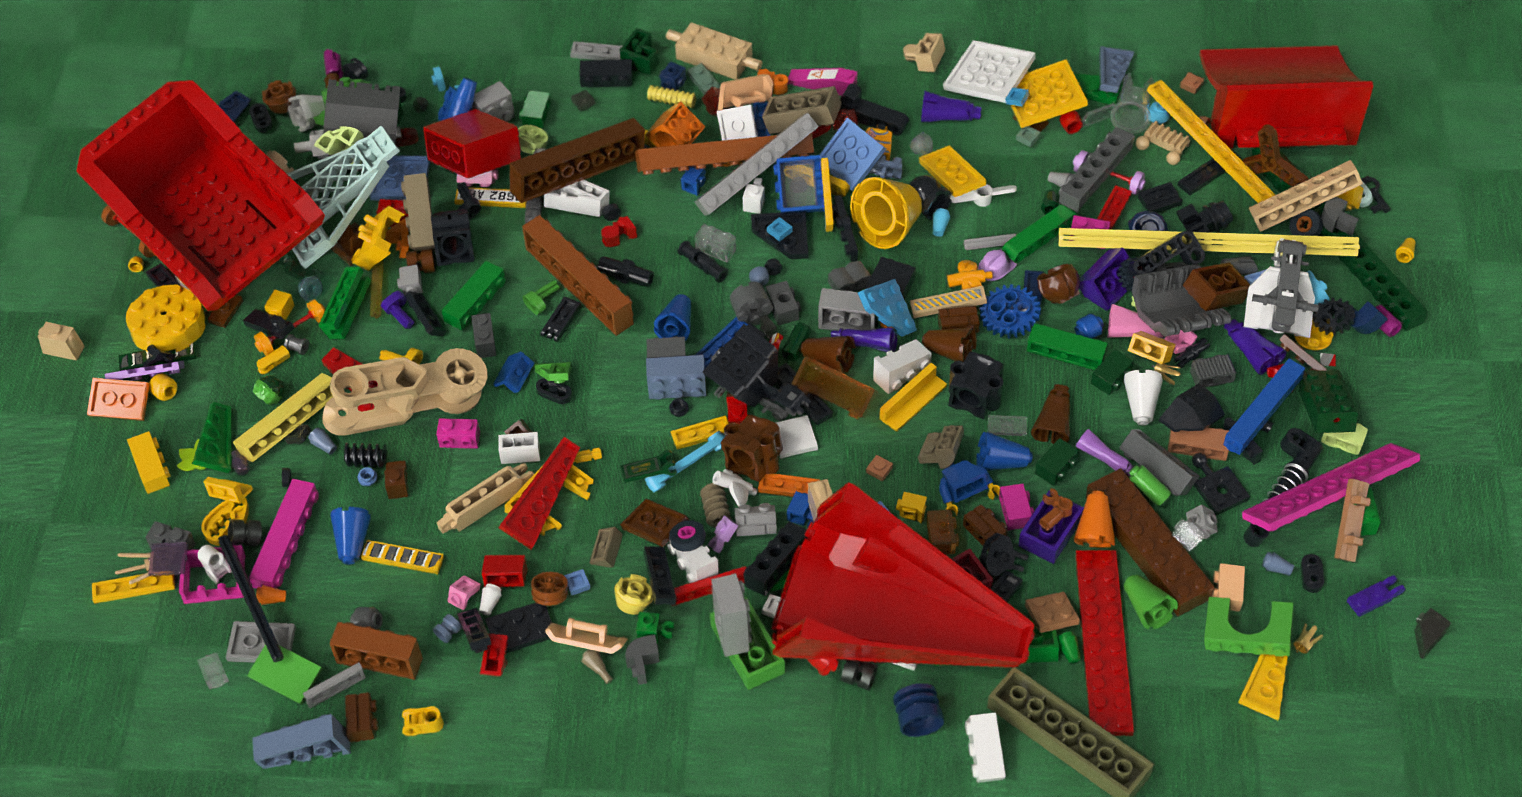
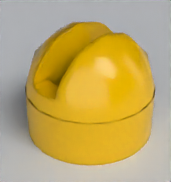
M138 256L132 257L128 264V268L133 272H141L144 266L143 259Z

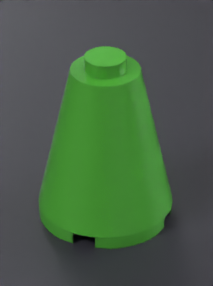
M1132 575L1126 579L1124 589L1142 625L1146 629H1149V627L1158 629L1172 619L1173 615L1171 613L1174 609L1177 611L1178 603L1171 595L1140 575Z

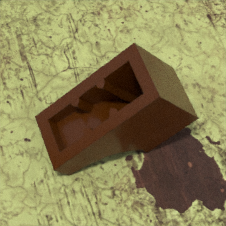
M406 460L386 463L384 474L388 498L408 497Z

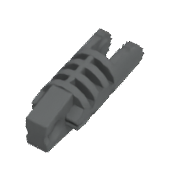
M543 195L527 201L525 224L538 215L541 216Z

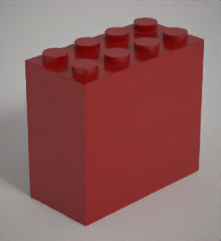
M477 109L423 127L427 159L468 179L521 159L519 130L517 126Z

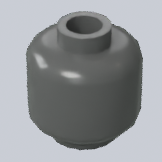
M357 607L350 617V623L360 627L369 626L378 630L382 625L383 618L382 614L375 607Z

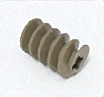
M713 483L704 486L700 491L706 522L709 526L716 528L724 515L730 519L732 518L728 509L729 506L725 497L724 487Z

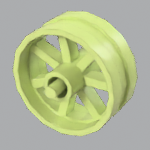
M524 125L518 128L521 151L533 154L538 148H546L548 135L543 129L532 125Z

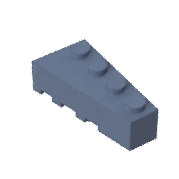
M332 714L322 715L310 721H302L294 726L282 727L274 732L262 733L260 736L253 738L254 761L263 769L289 765L291 760L311 761L313 756L323 755V758L332 757V753L341 751L343 755L351 754L346 728Z

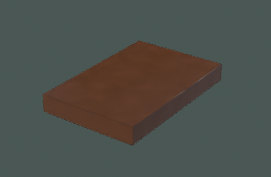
M645 499L620 526L627 532L664 547L670 540L669 534L673 526L689 519L687 515Z

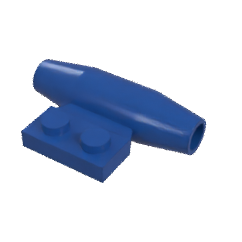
M464 77L458 88L450 86L444 95L445 101L439 109L438 119L442 121L471 111L477 82Z

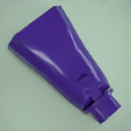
M924 91L921 122L969 119L972 121V118L980 119L981 107L974 106L969 101L947 98Z
M1233 319L1231 323L1225 324L1224 328L1228 331V336L1231 337L1233 342L1243 352L1258 374L1263 375L1267 372L1268 367L1280 364L1286 357L1287 352L1285 349L1266 339L1255 329L1243 327V322L1239 323L1236 319Z
M840 328L839 331H831V337H853L855 347H868L885 353L888 351L896 352L898 335L893 328L872 330H844Z

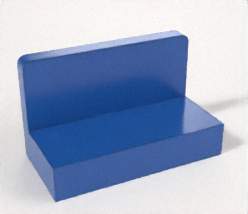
M521 351L508 356L493 385L498 387L504 384L514 393L519 392L534 362Z

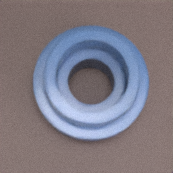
M369 467L361 469L357 477L358 482L363 486L373 485L377 481L376 471Z

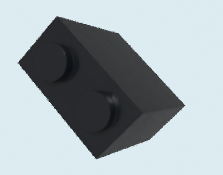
M881 257L865 289L895 279L905 300L915 280L916 267Z

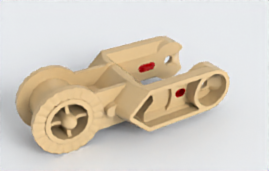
M459 348L443 352L436 362L421 365L401 357L345 367L336 371L332 376L330 391L333 398L325 405L322 421L325 428L332 434L350 435L403 425L412 417L414 412L439 408L450 414L466 413L472 410L480 400L482 389L488 377L487 368L477 354L470 350ZM349 387L352 389V392L346 393L344 388ZM343 410L346 412V415L340 416L338 412Z

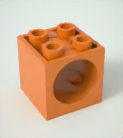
M680 101L663 112L645 136L656 147L692 144L705 128V125Z

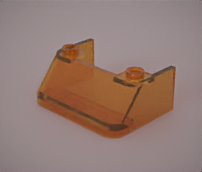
M807 356L804 357L792 382L793 385L798 386V389L804 391L806 395L808 392H811L849 411L848 415L857 420L860 417H865L878 393V390Z

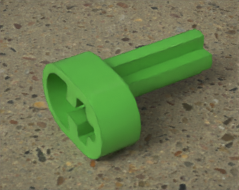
M554 280L536 292L530 291L523 295V302L529 310L538 315L546 310L543 299L560 289V286Z

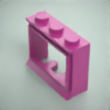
M233 545L245 571L246 555L242 545ZM214 547L216 550L222 553L224 558L226 559L221 547ZM192 549L181 552L179 593L184 604L244 598L237 582V587L227 588L224 583H219L217 589L206 590L205 586L200 585L197 587V591L189 592L191 568L204 566L198 559L199 550Z

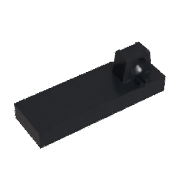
M257 309L243 319L245 326L279 339H283L295 328L292 322Z

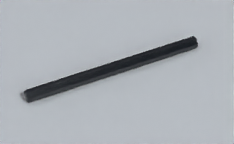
M228 535L220 536L218 541L271 658L275 663L284 659L283 653Z

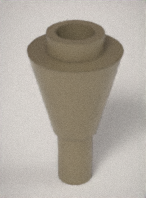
M588 649L583 653L581 662L596 674H599L606 684L610 683L613 678L606 671L599 651Z

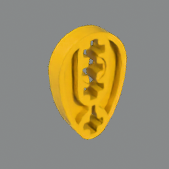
M244 498L240 503L225 500L211 510L204 518L201 528L205 539L210 544L220 546L218 538L228 535L229 518L242 519L245 523L247 522L249 514L247 499Z

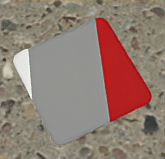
M1320 353V363L1324 366H1336V355Z

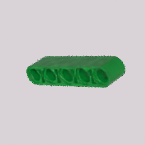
M1061 204L1007 241L1002 251L1014 263H1019L1058 236L1059 228H1069L1072 226L1074 215L1078 216V214Z

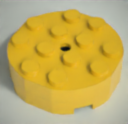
M164 285L145 290L143 294L130 304L126 313V323L135 345L147 351L149 345H154L162 351L175 349L176 352H179L189 347L202 336L206 327L205 314L201 303L190 290L179 285Z

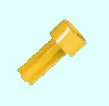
M412 347L405 356L387 350H381L379 357L382 361L405 357L420 365L423 359V351Z

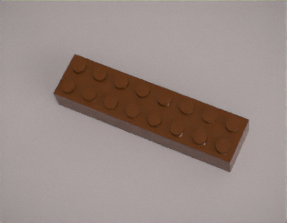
M631 118L511 162L510 192L520 203L635 161V151L644 149L645 129L635 118Z
M1121 468L1088 484L1085 498L1087 499L1088 495L1092 494V491H1102L1104 495L1108 496L1115 537L1149 581L1177 601V611L1173 610L1177 617L1209 601V597H1212L1214 591L1213 584Z

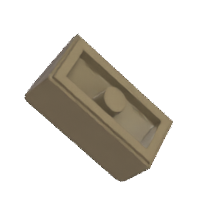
M616 527L599 529L590 564L614 567L623 536Z

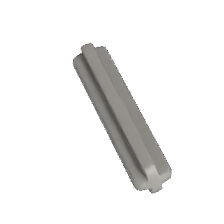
M1016 234L965 239L963 245L965 250L1004 246Z

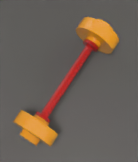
M315 299L307 303L308 314L294 322V327L310 318L320 323L326 309ZM261 331L254 335L256 341L254 344L259 352H263L267 356L274 351L272 344L277 337H266Z

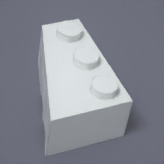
M586 180L544 194V207L600 217L603 209L609 205V190Z
M917 339L900 346V350L896 352L888 351L886 353L887 356L883 358L879 356L874 358L873 381L887 394L898 390L902 384L912 380L916 374L931 363L932 353Z

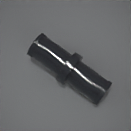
M1201 338L1193 346H1188L1182 354L1174 358L1175 363L1180 361L1176 365L1183 368L1191 360H1196L1199 354L1210 348L1209 343L1204 345L1208 340Z

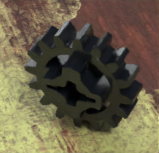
M1332 297L1329 302L1327 299H1324V304L1318 303V312L1313 314L1315 328L1318 327L1319 332L1325 330L1326 335L1333 332L1335 336L1338 331L1343 334V329L1350 330V325H1354L1355 311L1353 306H1349V301L1343 303L1342 298L1335 301L1334 297Z

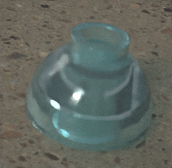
M308 276L298 283V293L304 300L310 302L320 297L323 286L319 278Z

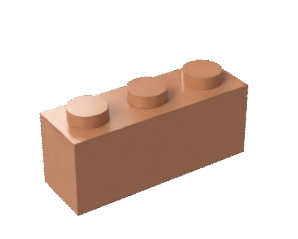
M1208 427L1203 431L1180 430V432H1173L1170 429L1167 451L1194 456L1196 453H1204L1209 459L1226 461L1229 450L1223 443L1229 431Z

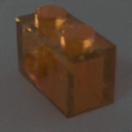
M951 509L927 511L926 523L929 543L945 555L955 554L956 546H959V536L954 533L957 524L956 517H952Z

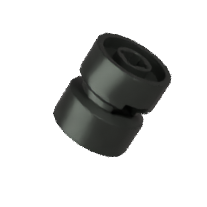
M242 519L230 520L228 536L232 545H242L245 542L249 546H259L262 533L260 520H249L246 523Z
M846 660L841 681L851 685L857 683L858 687L869 691L875 680L878 665L870 662L862 663L861 661Z

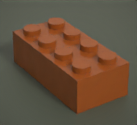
M338 622L329 643L337 664L353 666L360 663L362 668L413 680L416 678L423 659L417 638L408 634H395L389 630L379 631L369 626L360 627L350 622Z

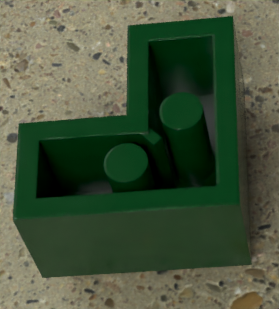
M636 28L619 49L620 60L632 59V69L651 75L659 65L658 50L652 48L651 33Z

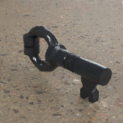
M1369 176L1361 178L1364 184L1370 182L1375 184V187L1370 189L1373 198L1377 202L1376 206L1370 207V210H1373V214L1381 210L1384 213H1388L1391 209L1379 194V181Z

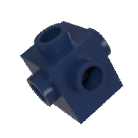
M670 62L660 72L661 87L669 88L670 90L674 89L675 91L683 87L686 81V67Z

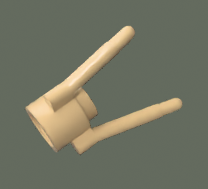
M155 552L118 553V557L148 559H144L145 564L115 571V574L118 575L145 568L146 571H149L130 580L129 584L143 580L151 575L159 574V572H153Z

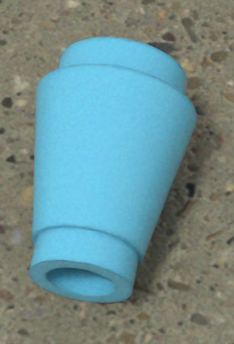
M938 208L933 213V235L943 236L951 218L948 210Z

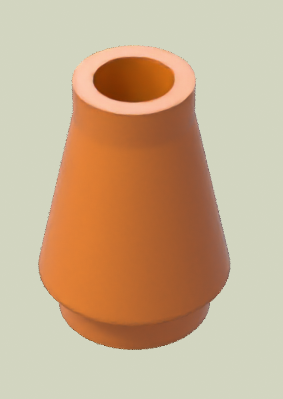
M262 585V587H257L256 597L261 605L286 602V590Z

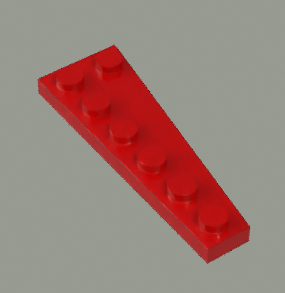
M563 437L499 526V529L530 550L534 547L580 449L578 445Z

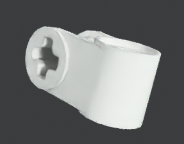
M204 545L200 548L198 559L214 583H219V579L232 572L222 553L211 545Z

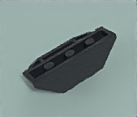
M1198 383L1177 396L1158 421L1173 432H1180V430L1203 431L1223 418L1225 413L1215 395Z

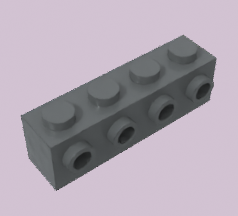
M1132 429L1119 448L1124 452L1123 455L1132 461L1135 460L1139 463L1138 466L1143 465L1162 484L1164 483L1168 486L1171 493L1176 496L1187 495L1199 478L1197 473L1140 429Z

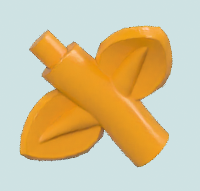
M963 260L957 266L958 273L947 275V282L949 288L960 285L962 290L982 286L981 283L986 282V279L992 278V271L984 272V269L977 270L978 266L975 262Z

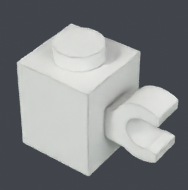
M755 177L753 185H746L743 194V211L761 214L765 202V187L761 184L762 178Z

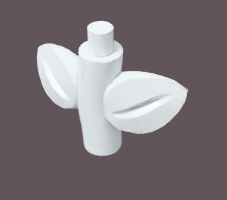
M725 468L723 472L717 471L713 476V484L728 488L738 506L745 505L749 495L755 496L757 494V489L753 488L751 483L742 480V477L736 473L733 474L731 470Z

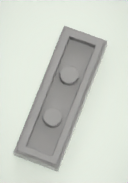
M574 41L570 55L571 58L620 60L619 49L622 46Z
M357 663L305 691L303 695L309 708L365 679L363 668L360 663Z

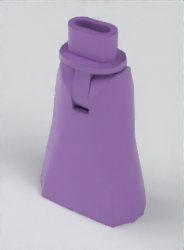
M1087 429L1077 442L1076 447L1106 463L1115 471L1121 468L1130 477L1129 471L1133 468V465L1126 458L1111 450L1090 429Z

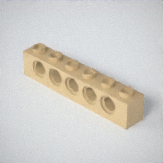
M1349 160L1249 207V210L1261 232L1363 183L1356 167Z

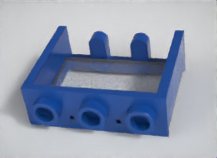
M820 155L778 158L777 164H773L774 175H778V182H775V190L780 196V199L776 200L777 210H781V213L824 212Z

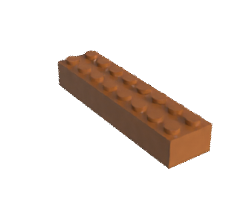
M538 215L522 226L526 250L615 336L633 325L634 314L630 297L624 295L616 284H612L604 273H600L595 264L589 262L581 251L578 252L572 242L567 241L559 230H555L547 219L545 220Z

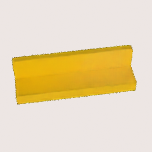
M930 363L880 408V420L897 432L947 387V383L936 376L937 366Z

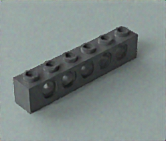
M1117 126L1112 132H1109L1105 140L1098 144L1096 151L1090 153L1087 161L1079 166L1076 174H1072L1068 183L1061 186L1059 190V203L1078 212L1133 148L1135 135Z

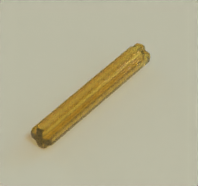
M381 260L372 267L370 316L375 319L381 316L384 260Z

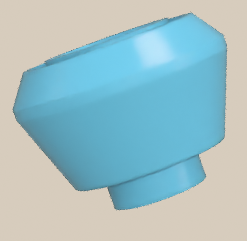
M1154 102L1146 113L1147 118L1153 123L1158 121V124H1162L1170 119V114L1158 102Z

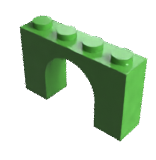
M1209 597L1204 636L1205 650L1290 656L1294 616L1293 603L1272 601L1271 618L1268 626L1256 634H1243L1233 629L1229 623L1231 611L1230 598Z

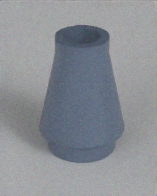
M316 428L310 433L308 439L312 445L327 452L329 455L336 451L337 446L324 429Z
M1267 552L1262 562V567L1266 568L1267 571L1288 576L1291 575L1294 568L1293 564L1275 552Z

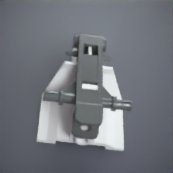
M1280 238L1277 241L1274 256L1271 257L1274 260L1275 267L1270 266L1249 286L1243 327L1273 330L1275 333L1285 332L1296 334L1295 336L1310 338L1313 312H1318L1319 304H1314L1315 295L1309 273L1300 271L1301 265H1309L1308 262L1301 261L1302 256H1305L1307 245H1304L1303 242L1286 240L1285 238Z

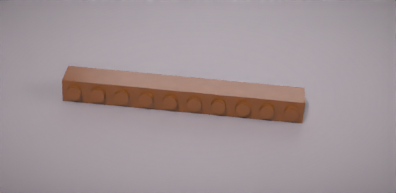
M812 132L780 158L809 156V154L814 153ZM777 135L638 149L635 151L638 173L643 172V175L654 174V171L658 170L661 173H669L671 169L677 168L678 171H687L689 167H695L696 170L706 169V165H713V168L723 167L724 163H730V166L741 165V162L746 161Z

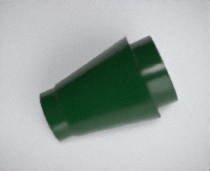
M1053 190L1045 192L1041 204V210L1045 215L1059 206L1056 193Z

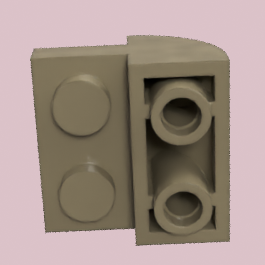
M944 426L942 433H928L918 456L919 463H938L940 469L949 467L953 463L964 437L963 426Z

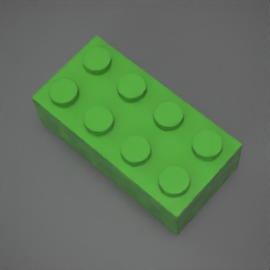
M750 602L749 614L751 622L749 623L752 642L749 643V651L728 656L747 690L785 673V661L783 658L773 655L772 650L775 644H772L771 637ZM714 612L710 613L711 627L720 641Z

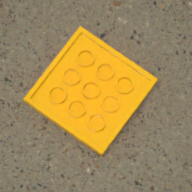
M1067 59L1026 73L1016 88L1028 90L1029 96L1022 107L1010 106L1020 128H1024L1088 105V102Z

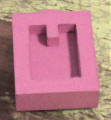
M465 575L450 585L448 602L464 610L467 607L468 599L480 590V583Z

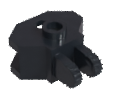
M996 532L985 540L979 560L989 574L998 576L1007 569L1023 572L1024 567L1022 565L1013 563L1015 557L1027 560L1028 555L1017 552L1013 548L1009 537Z

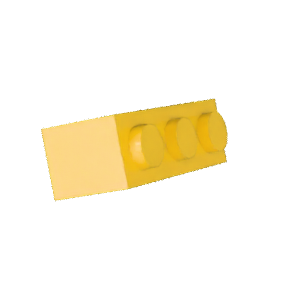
M148 431L127 439L147 494L170 486L168 478L171 475L167 466L163 467L162 463H165L162 452H157V449L160 448L157 438H152Z

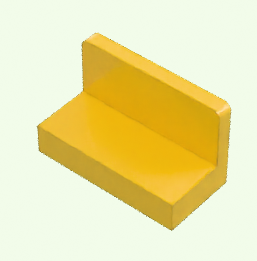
M207 477L203 481L210 497L240 503L253 490L252 485L226 479L221 480Z

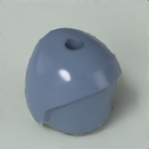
M760 266L753 268L749 273L750 281L759 282L765 286L769 281L768 270Z

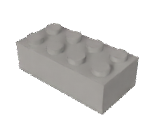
M736 574L711 579L715 624L724 656L748 652L749 643L752 642L749 623L751 619L748 599L744 598L743 594L745 593L743 582L738 581Z

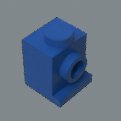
M689 167V170L681 177L682 190L698 196L699 188L704 185L706 177H704L706 174L705 169L696 170L695 167Z

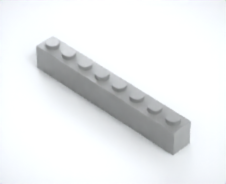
M809 113L802 115L695 200L694 203L704 216L709 215L777 161L778 158L782 157L818 128V125Z

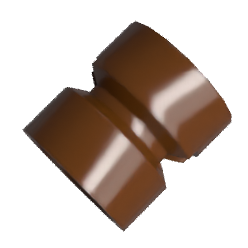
M432 249L422 250L421 253L417 251L406 252L407 266L417 265L419 271L424 273L435 272Z

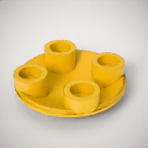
M1313 318L1310 338L1295 336L1296 334H1294L1298 344L1310 350L1325 349L1331 344L1333 339V332L1326 335L1325 330L1319 332V328H1315Z

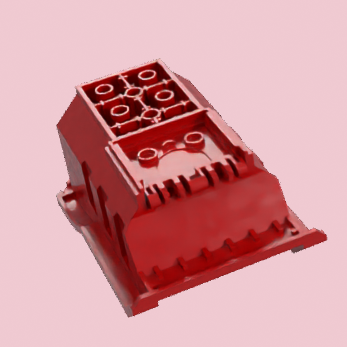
M193 80L167 82L80 151L76 169L78 175L99 195L130 231L193 293L207 311L218 310L321 226L325 218L322 210L308 193L243 134L229 116Z

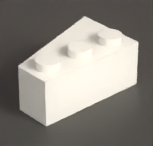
M671 542L668 544L670 553L672 555L675 554L678 558L677 563L680 569L686 571L689 583L719 574L718 560L715 556L711 558L708 555L710 550L707 546L703 547L701 545L695 550L682 552L673 548Z
M996 713L971 715L965 722V728L970 742L968 744L969 754L972 756L974 763L972 765L973 778H977V783L1003 780L1005 778Z

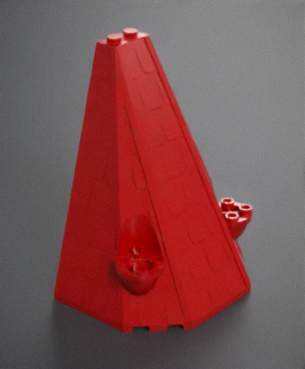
M848 482L820 504L815 521L810 523L804 534L808 539L805 538L802 545H798L772 622V629L776 631L772 635V644L776 645L772 650L773 655L780 658L807 659L822 676H827L830 670L833 672L836 670L839 663L837 659L864 662L1016 668L1027 661L1029 657V644L1035 635L1033 631L1035 624L882 505L878 504L856 485Z

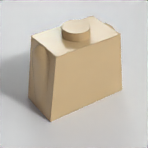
M45 322L44 326L39 329L38 339L43 354L78 360L85 346L73 327Z
M828 479L808 483V503L813 521L817 517V510L820 504L833 495Z

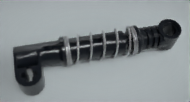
M1291 428L1280 442V446L1285 453L1294 459L1285 465L1284 470H1282V476L1277 478L1278 483L1272 485L1273 491H1269L1267 493L1268 498L1263 499L1262 502L1307 481L1310 469L1323 451V446L1319 441L1298 428ZM1251 523L1244 532V540L1249 546L1258 547L1267 538L1270 531Z

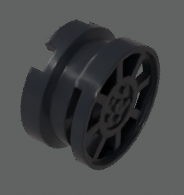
M352 58L350 63L342 66V69L345 70L343 72L345 77L355 80L369 77L367 68L357 58Z

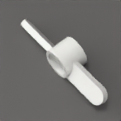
M986 184L958 197L950 195L952 203L974 201L976 205L985 207L991 203L993 195L1016 192L1017 187L1010 185L992 188Z

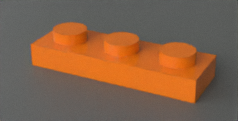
M765 474L759 481L758 493L793 497L796 491L808 494V483L820 479L782 474Z

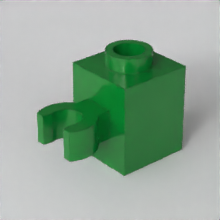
M639 612L636 627L637 638L655 635L658 644L659 635L666 639L673 637L672 632L666 631V629H674V622L666 621L661 623L660 614Z

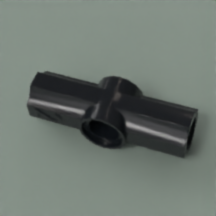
M601 256L597 266L599 272L614 276L617 281L623 284H628L630 281L648 287L653 282V271L637 267L633 261L624 259L621 262Z

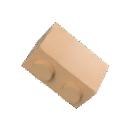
M1220 563L1218 571H1214L1213 583H1217V586L1214 588L1212 597L1230 598L1231 611L1240 612L1243 603L1245 566Z

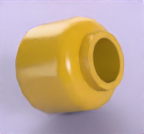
M157 374L149 382V392L159 400L168 401L177 392L178 386L176 381L166 374Z

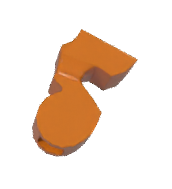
M759 69L757 75L766 74L771 77L773 81L772 94L782 95L788 91V77L786 75H775V72Z

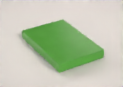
M265 645L247 676L302 705L305 700L303 693L312 688L323 668L280 646L284 659L275 663Z

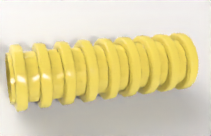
M654 85L648 88L647 98L650 101L653 99L655 102L658 100L660 103L663 101L665 104L668 102L670 105L672 103L676 105L681 101L686 107L689 106L691 109L695 106V93L690 94V92L685 93V91L664 89V87L659 88V86L654 87Z

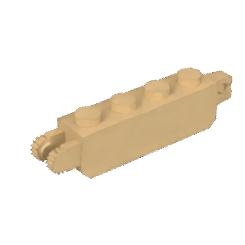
M524 463L515 468L511 466L504 467L448 503L445 508L446 514L437 522L438 529L443 534L451 529H457L460 532L511 499L534 473L532 471L525 473L528 467Z

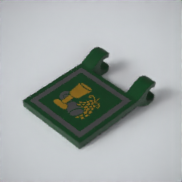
M665 450L657 457L621 465L624 483L660 474L675 475L677 473L676 469L669 470L670 466H675L674 459H666V456L671 455L672 451Z

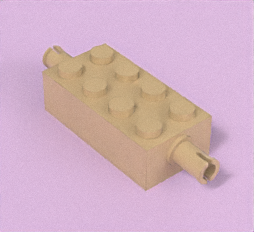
M691 22L684 33L669 29L666 34L667 40L677 42L675 44L676 59L695 66L702 63L707 70L737 80L746 67L759 71L762 67L761 60L752 58V43Z

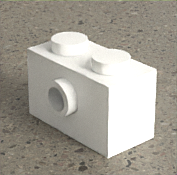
M538 432L498 435L501 464L540 461Z

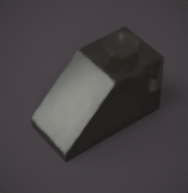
M1432 608L1426 613L1422 612L1415 620L1418 624L1414 633L1419 657L1422 659L1442 639L1452 623Z

